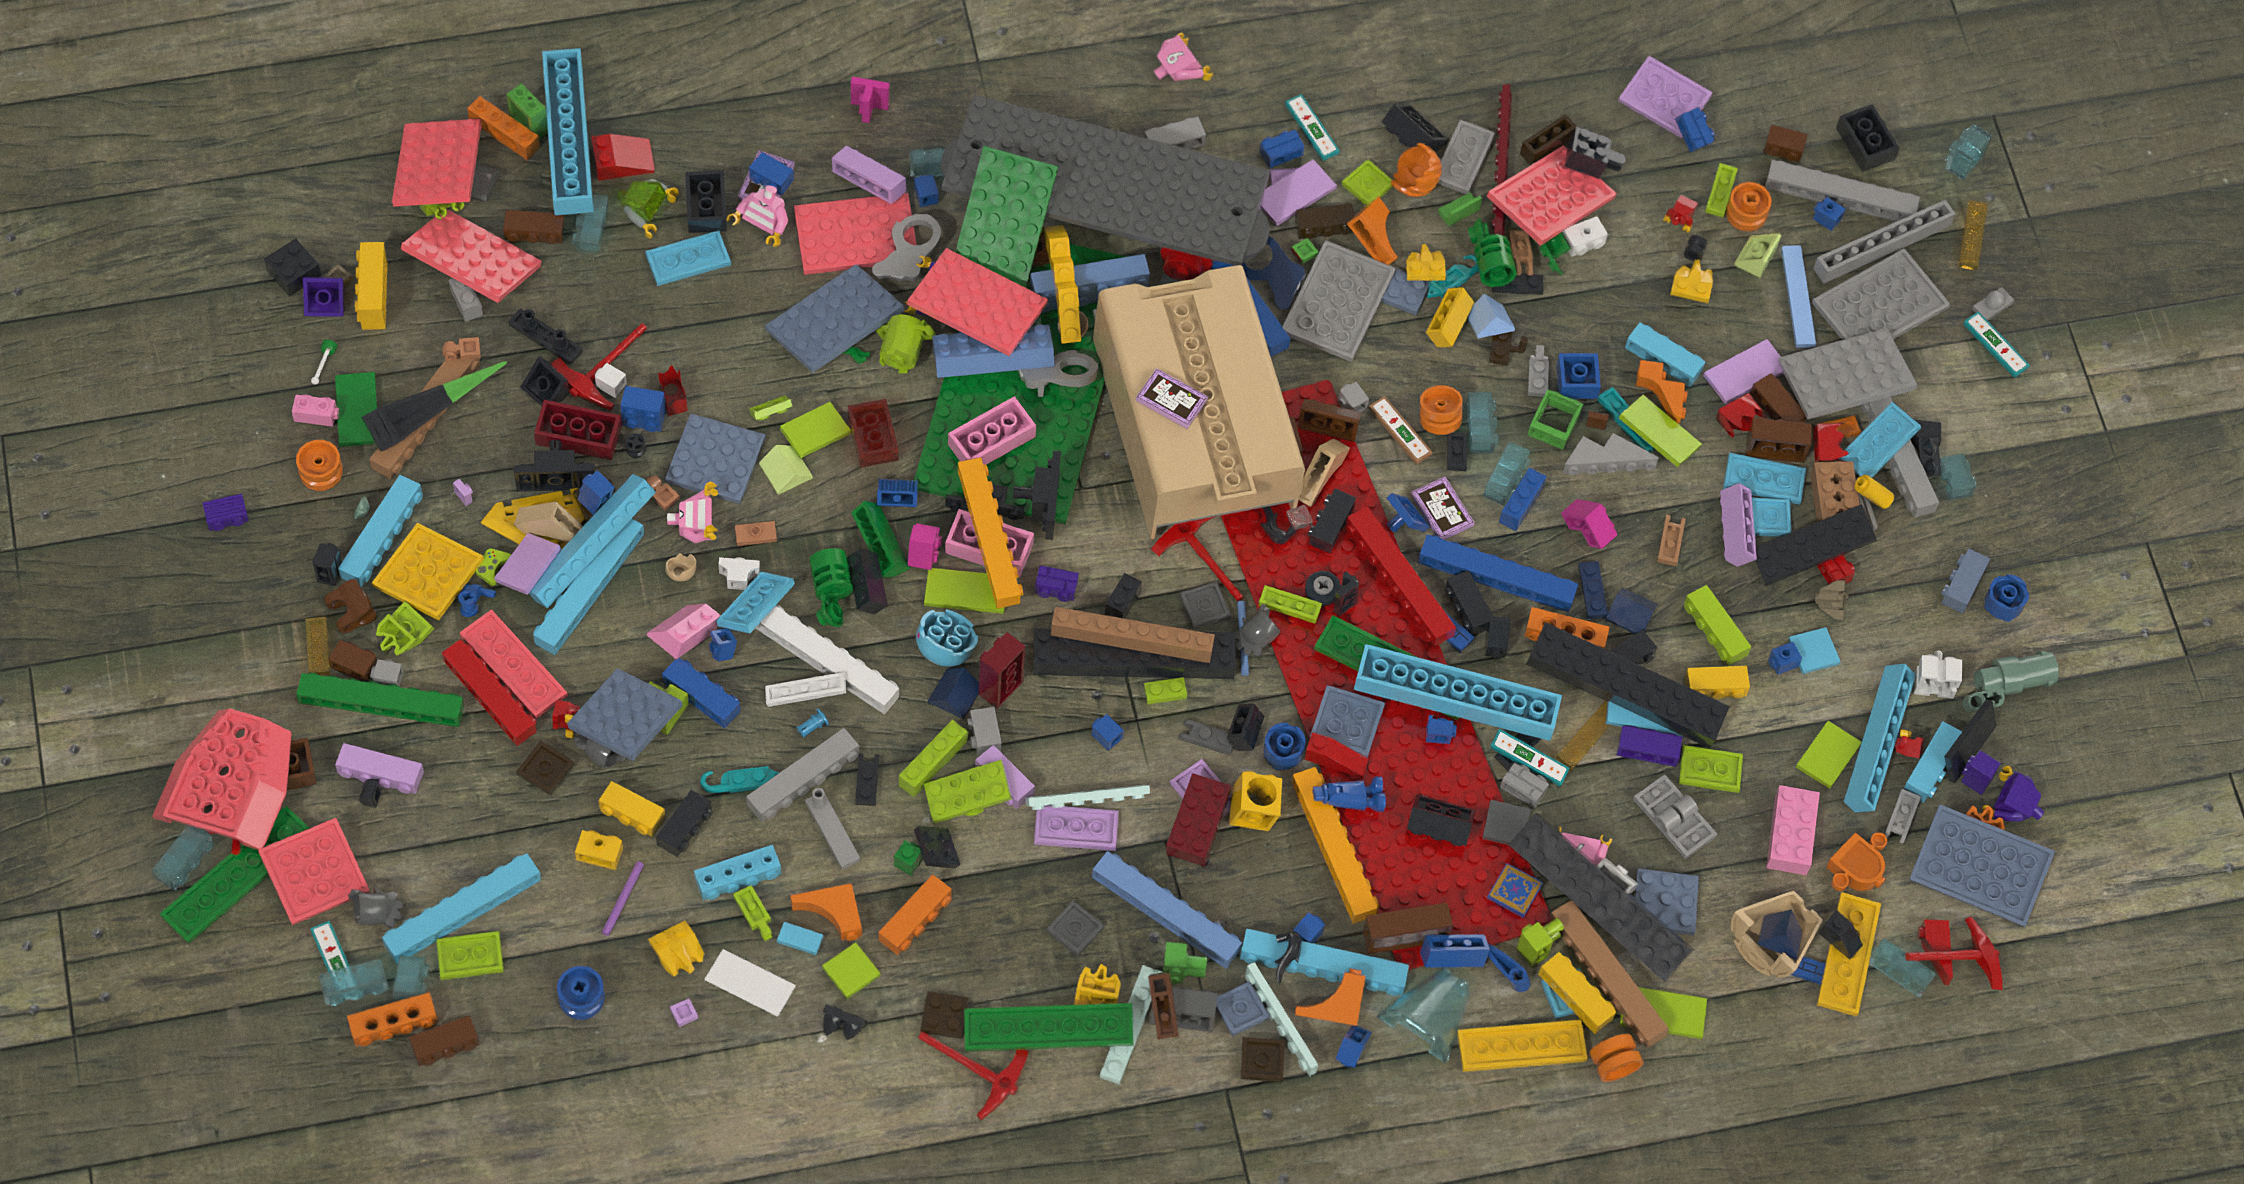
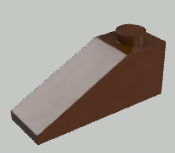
M1169 971L1149 974L1148 981L1157 1038L1178 1037L1171 973Z

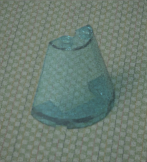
M1442 967L1441 970L1435 971L1381 1010L1377 1018L1393 1029L1400 1023L1430 1043L1429 1053L1446 1063L1470 996L1469 984L1464 979L1456 978L1449 969Z

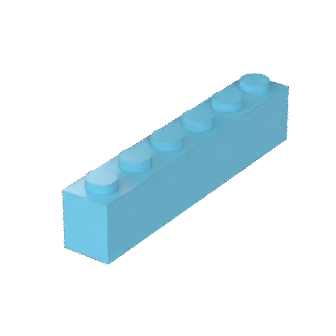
M402 475L398 476L339 566L340 578L346 581L356 579L360 587L369 581L372 570L380 564L385 550L388 551L390 549L393 538L402 530V524L412 515L413 507L416 503H420L423 497L421 484Z

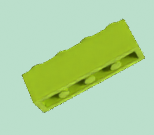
M1705 585L1688 594L1684 602L1685 610L1693 616L1697 627L1706 634L1708 642L1714 645L1720 659L1730 666L1748 656L1751 645L1709 587Z
M951 720L899 774V786L912 797H915L924 788V784L930 782L967 743L968 731L954 720Z

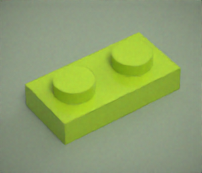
M786 395L751 407L749 410L754 419L765 420L771 414L786 412L787 408L792 407V403Z
M1184 677L1144 683L1147 704L1187 699Z

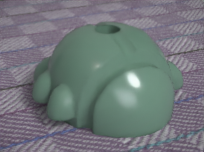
M365 496L360 499L355 509L354 519L365 517L370 509Z

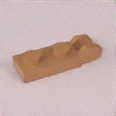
M1508 230L1507 235L1513 254L1516 275H1521L1522 263H1526L1527 275H1532L1533 256L1528 234L1524 230Z

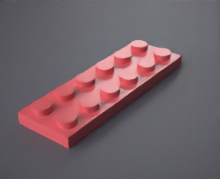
M492 609L460 632V637L473 647L478 657H481L488 668L495 672L499 680L509 688L511 693L522 703L535 720L555 706L556 700L562 701L568 696L566 690Z

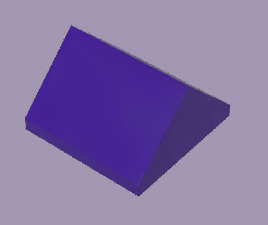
M303 277L304 316L344 317L346 291L343 278Z

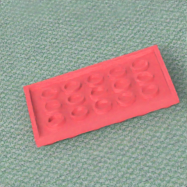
M467 119L405 124L392 198L393 206L470 202L482 125L481 120Z
M1564 145L1493 188L1487 194V197L1539 245L1544 244L1612 201L1617 195L1601 179L1564 167L1567 148Z
M904 193L892 204L875 196L795 205L794 213L804 275L848 270L856 264L860 268L873 267L874 264L886 259L896 250L892 237V229L896 221L901 222L906 217L912 216L908 193ZM912 226L905 232L904 239L909 244L917 245L914 226Z
M446 209L447 214L444 218L441 214L439 215L442 219L434 217L404 241L401 246V250L497 303L537 271L542 263L541 260Z
M946 248L909 297L907 305L1010 356L1048 303V299Z

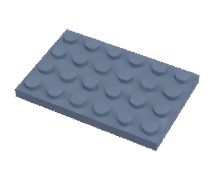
M856 264L766 324L765 329L806 368L814 373L887 323L892 316L903 312L904 306Z
M1939 805L1909 880L2025 927L2055 851Z

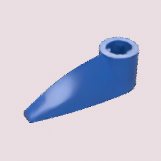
M1488 944L1490 949L1488 957L1502 974L1510 980L1514 990L1517 992L1528 990L1531 982L1526 970L1504 952Z

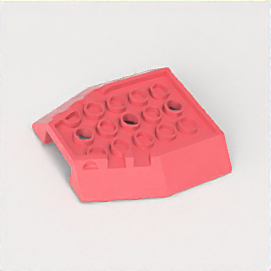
M230 708L219 710L175 762L152 818L167 823L176 821L239 840L244 846L257 850L264 848L287 793L292 732L261 717ZM244 729V736L236 738L237 732ZM224 767H229V772L226 775L221 776V769ZM212 804V811L209 813H204V808L207 805Z

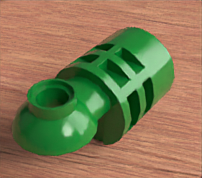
M1478 218L1474 222L1473 227L1468 228L1471 243L1475 244L1474 252L1481 282L1488 287L1507 285L1514 280L1517 274L1510 242L1503 235H1490L1487 223H1482L1481 218Z
M828 548L814 553L809 558L815 595L818 600H821V607L817 610L816 616L821 625L839 628L843 626L844 619L838 600L851 595L853 586L846 552L838 548Z

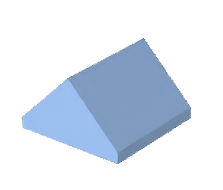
M1483 294L1473 305L1467 317L1477 338L1515 331L1503 305L1486 294Z

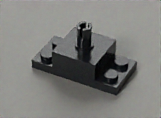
M551 440L549 442V451H534V465L521 464L514 466L517 492L579 489L583 485L582 480L588 474L593 475L595 473V465L588 462L576 464L574 450H561L562 442L556 440L555 447L554 440Z
M1053 451L1052 458H1048V468L1035 467L1034 486L1032 488L1014 486L1013 490L1014 499H1031V521L1043 522L1042 532H1046L1045 539L1053 540L1061 451Z

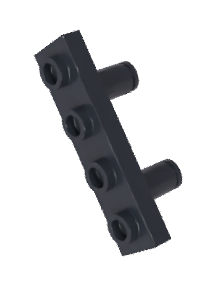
M520 308L508 321L510 327L570 365L583 352L581 346L566 337L564 330L552 329L535 318V313L531 309L524 311Z

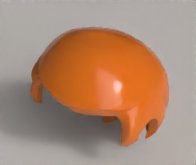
M1417 143V146L1411 147L1401 154L1397 162V173L1393 175L1395 180H1391L1392 186L1408 197H1422L1436 187L1441 178L1442 164L1435 151L1422 143Z

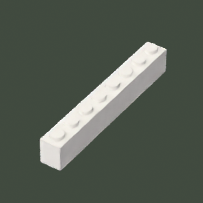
M775 605L756 626L757 630L824 675L843 672L845 674L846 689L884 715L899 698V688L895 682L886 680L877 670H871L862 660L853 658L844 648L835 646L829 638L821 637L815 629L810 626L806 627L797 617L785 613L784 609L779 605Z

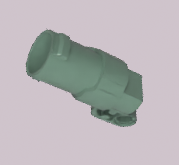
M2038 651L2035 655L2019 658L2008 656L1994 659L1991 663V668L1973 672L1977 692L1965 696L1962 706L1967 712H1977L1983 702L1989 697H1995V701L1992 700L1995 708L2004 703L2006 695L2021 693L2023 689L2032 687H2051L2057 683L2059 678L2058 664L2054 654L2050 651ZM1971 698L1977 701L1976 707L1971 704Z

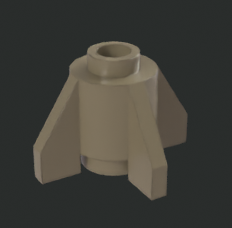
M1836 580L1821 588L1820 592L1816 593L1815 602L1819 604L1820 609L1838 620H1844V609L1840 608L1845 607L1846 600L1849 597L1848 593L1841 592L1845 591L1844 580Z

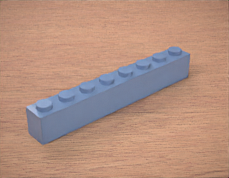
M1107 851L1093 868V879L1225 969L1228 968L1241 951L1242 942H1240L1236 935L1227 933L1220 924L1211 922L1202 912L1190 908L1186 901L1177 899L1168 889H1162L1152 878L1140 874L1136 867L1124 863L1118 855Z

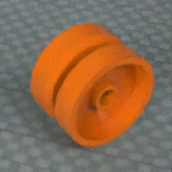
M1745 182L1736 186L1730 194L1726 207V216L1732 226L1742 231H1754L1762 227L1767 220L1772 199L1769 192L1763 186L1752 182Z
M1437 385L1425 390L1420 396V423L1422 427L1428 432L1437 435L1453 433L1459 429L1462 424V396L1460 392L1446 385Z
M312 440L305 443L299 449L296 455V465L299 477L307 488L315 491H325L339 483L343 475V467L336 446L325 440Z
M1630 1034L1611 1037L1591 1049L1589 1054L1593 1063L1599 1065L1597 1072L1603 1082L1624 1078L1637 1071L1644 1062L1640 1053L1634 1051L1636 1044Z

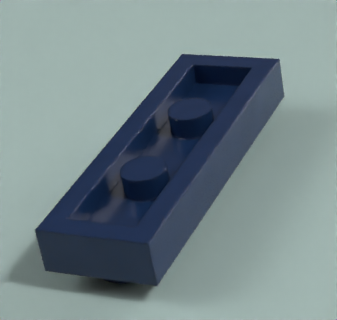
M1599 561L1581 562L1578 564L1587 619L1606 618L1608 611Z

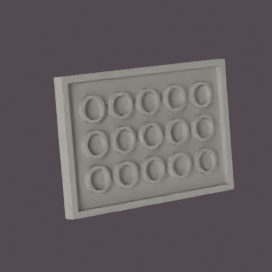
M1325 240L1283 325V329L1290 338L1352 362L1396 268Z
M1905 249L1821 294L1812 301V304L1842 340L1885 328L1888 329L1891 337L1895 339L1950 307V303Z
M1887 328L1779 357L1778 360L1807 419L1917 389V383Z

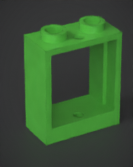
M522 83L508 92L509 116L537 134L539 139L547 135L546 107Z
M1547 389L1531 422L1528 436L1564 450L1581 414L1583 404L1576 399L1565 397L1557 391ZM1547 405L1573 415L1565 433L1539 422Z

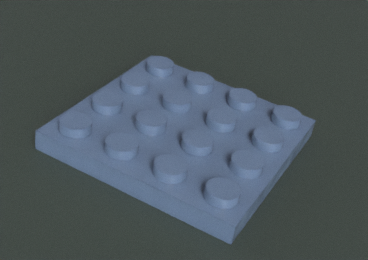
M690 414L665 477V483L700 492L704 489L706 483L711 481L717 485L713 489L718 491V495L713 497L741 504L766 436L762 433Z
M617 668L571 718L567 725L569 729L633 761L683 705L682 700Z

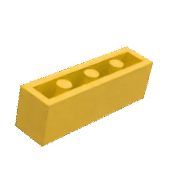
M1558 952L1541 966L1538 975L1594 1034L1613 1020L1616 1011L1612 1003L1606 1001L1601 996L1600 991L1588 983L1585 975L1572 966V962L1568 957Z

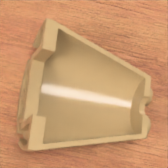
M1793 890L1737 910L1731 919V931L1735 934L1736 938L1733 941L1738 951L1753 968L1767 976L1773 974L1777 975L1778 978H1783L1791 975L1798 968L1823 919L1814 910H1807L1804 907V900ZM1792 909L1803 931L1796 960L1788 957L1785 953L1780 954L1758 945L1762 920L1765 915Z

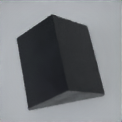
M538 356L520 386L541 406L544 400L559 403L570 394L568 380L541 356Z

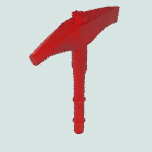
M641 323L586 375L569 368L560 357L553 361L551 365L568 380L569 392L573 397L579 396L583 400L611 411L615 404L604 398L592 383L595 380V374L606 363L610 365L632 342L640 337L647 327Z
M1214 517L1173 524L1151 548L1160 557L1169 547L1187 541L1236 601H1241L1244 598L1195 536L1200 527Z
M1972 917L1966 918L1965 922L1970 929L1973 950L1945 952L1916 951L1905 954L1907 961L1917 962L1919 960H1976L1985 972L1991 989L2003 990L2002 973L1998 958L1999 950L1994 948L1990 939Z
M923 1031L919 1034L918 1039L927 1043V1045L934 1047L947 1055V1057L949 1056L977 1075L993 1083L989 1098L982 1109L976 1114L980 1120L991 1114L1010 1094L1015 1095L1017 1093L1018 1086L1016 1084L1024 1069L1029 1051L1016 1050L1015 1056L1008 1067L999 1074H996L933 1038V1036L931 1037Z

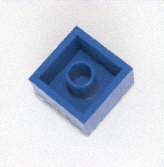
M1559 353L1556 363L1558 392L1570 399H1597L1601 388L1598 353Z
M625 386L620 405L622 425L631 429L641 428L649 432H661L666 414L664 392Z

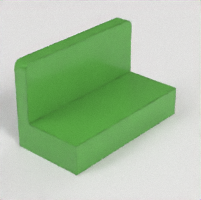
M1469 192L1439 208L1438 213L1445 223L1451 226L1479 211L1482 198L1481 196L1474 198Z

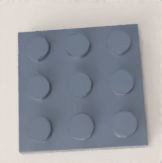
M1327 685L1312 732L1333 738L1368 758L1385 703Z
M1637 869L1636 882L1638 885L1635 888V898L1675 933L1694 936L1699 876Z

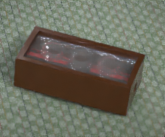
M1448 903L1367 915L1363 928V937L1368 955L1422 946L1426 935H1450L1453 923Z

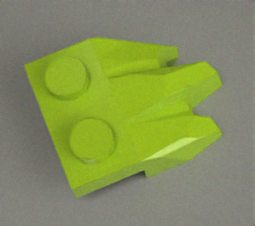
M404 601L392 615L388 614L378 624L376 635L385 636V639L380 644L383 652L396 647L394 652L398 656L421 644L435 628Z

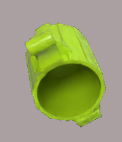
M902 314L892 316L887 325L876 329L877 334L883 340L879 353V362L882 366L886 364L892 368L899 369L898 373L900 374L908 373V370L913 369L917 363L923 340L933 339L932 336H936V333L925 320L920 321L910 315Z

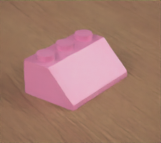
M707 604L686 605L649 631L647 636L675 659H678L709 637L711 631L717 629L718 624L716 620L721 615Z

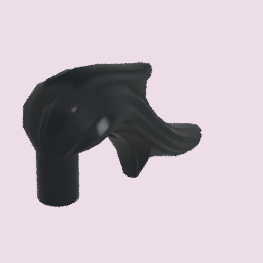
M1270 506L1262 507L1266 516V523H1260L1261 527L1274 543L1280 545L1286 543L1295 534V529L1290 527L1286 531L1281 530L1276 523L1278 513H1274Z
M1295 931L1276 935L1278 943L1288 941V947L1284 955L1274 961L1278 964L1276 979L1279 984L1288 965L1293 960L1299 962L1302 940Z

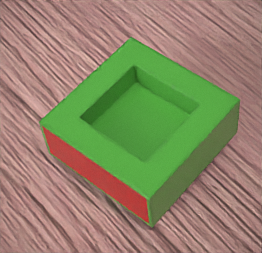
M1308 238L1293 245L1291 251L1301 264L1318 256L1317 249Z

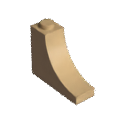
M1333 438L1318 447L1303 478L1298 500L1310 507L1313 506L1328 479L1342 465L1350 449L1348 446Z
M557 502L521 507L514 522V525L525 535L530 533L532 535L548 536L568 543L583 527Z

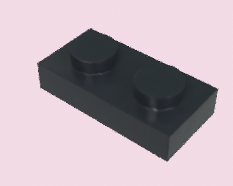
M1447 434V470L1466 472L1467 434Z

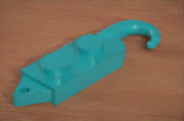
M1470 254L1463 257V260L1471 259L1475 261L1476 265L1470 269L1464 265L1455 264L1446 271L1445 280H1432L1429 283L1427 298H1443L1448 288H1458L1467 282L1470 277L1478 273L1476 256Z
M768 766L731 770L723 774L721 784L708 785L706 778L712 775L713 771H707L701 776L700 785L708 793L750 791L758 789L779 774V772L769 769Z

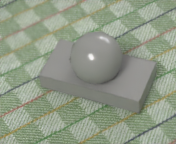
M2001 287L1996 291L1990 292L1986 298L1974 305L1972 310L1975 313L1979 311L1988 321L2012 305L2014 299Z

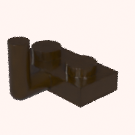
M1513 331L1492 335L1489 363L1508 366L1510 351L1524 353L1528 338L1522 336L1519 345L1511 344Z

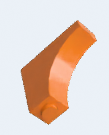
M1377 197L1365 205L1347 225L1374 260L1389 265L1398 258L1389 243L1386 233V218L1390 210L1381 198Z
M852 883L790 895L792 911H811L824 916L836 927L841 940L853 941L862 937V927Z
M1349 968V972L1344 971L1342 981L1332 995L1313 1005H1296L1295 1015L1357 1026L1365 974H1361L1362 970Z

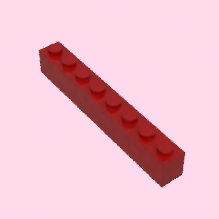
M1368 506L1348 516L1345 526L1350 536L1353 535L1356 539L1359 549L1361 551L1364 550L1369 563L1377 568L1380 578L1388 583L1391 593L1399 598L1402 608L1412 616L1415 626L1420 627L1423 631L1426 641L1431 642L1436 647L1454 637L1456 626Z

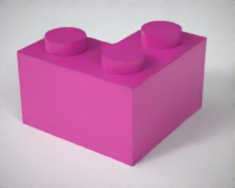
M1576 499L1561 513L1568 528L1581 531L1589 547L1602 549L1618 535L1614 529L1613 522L1608 518L1606 509L1601 503Z
M918 523L913 525L909 541L908 566L931 570L933 562L937 563L939 551L936 550L941 548L943 536H939V527Z

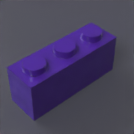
M1622 725L1616 756L1676 767L1680 756L1682 737L1673 733L1664 734L1653 729L1643 730L1632 725Z

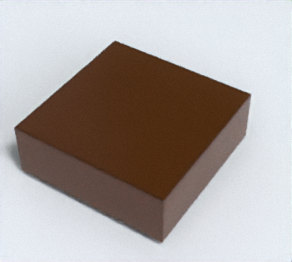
M1589 411L1586 427L1605 431L1608 415Z

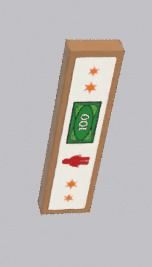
M1385 396L1369 406L1372 414L1416 465L1432 456V451Z

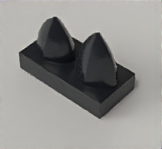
M1938 437L1917 438L1919 460L1927 477L1941 476Z
M826 1004L823 1010L825 1013L823 1030L826 1036L832 1034L843 1020L845 1039H852L860 1032L861 1028H865L868 1021L830 1004Z

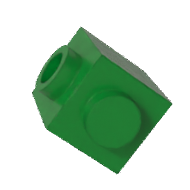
M904 840L894 855V867L912 876L922 861L919 845L914 842L909 843Z

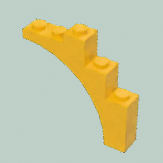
M1063 225L1044 227L1045 246L1051 264L1056 293L1061 343L1080 342L1078 287L1075 283L1074 266L1070 256L1069 237Z

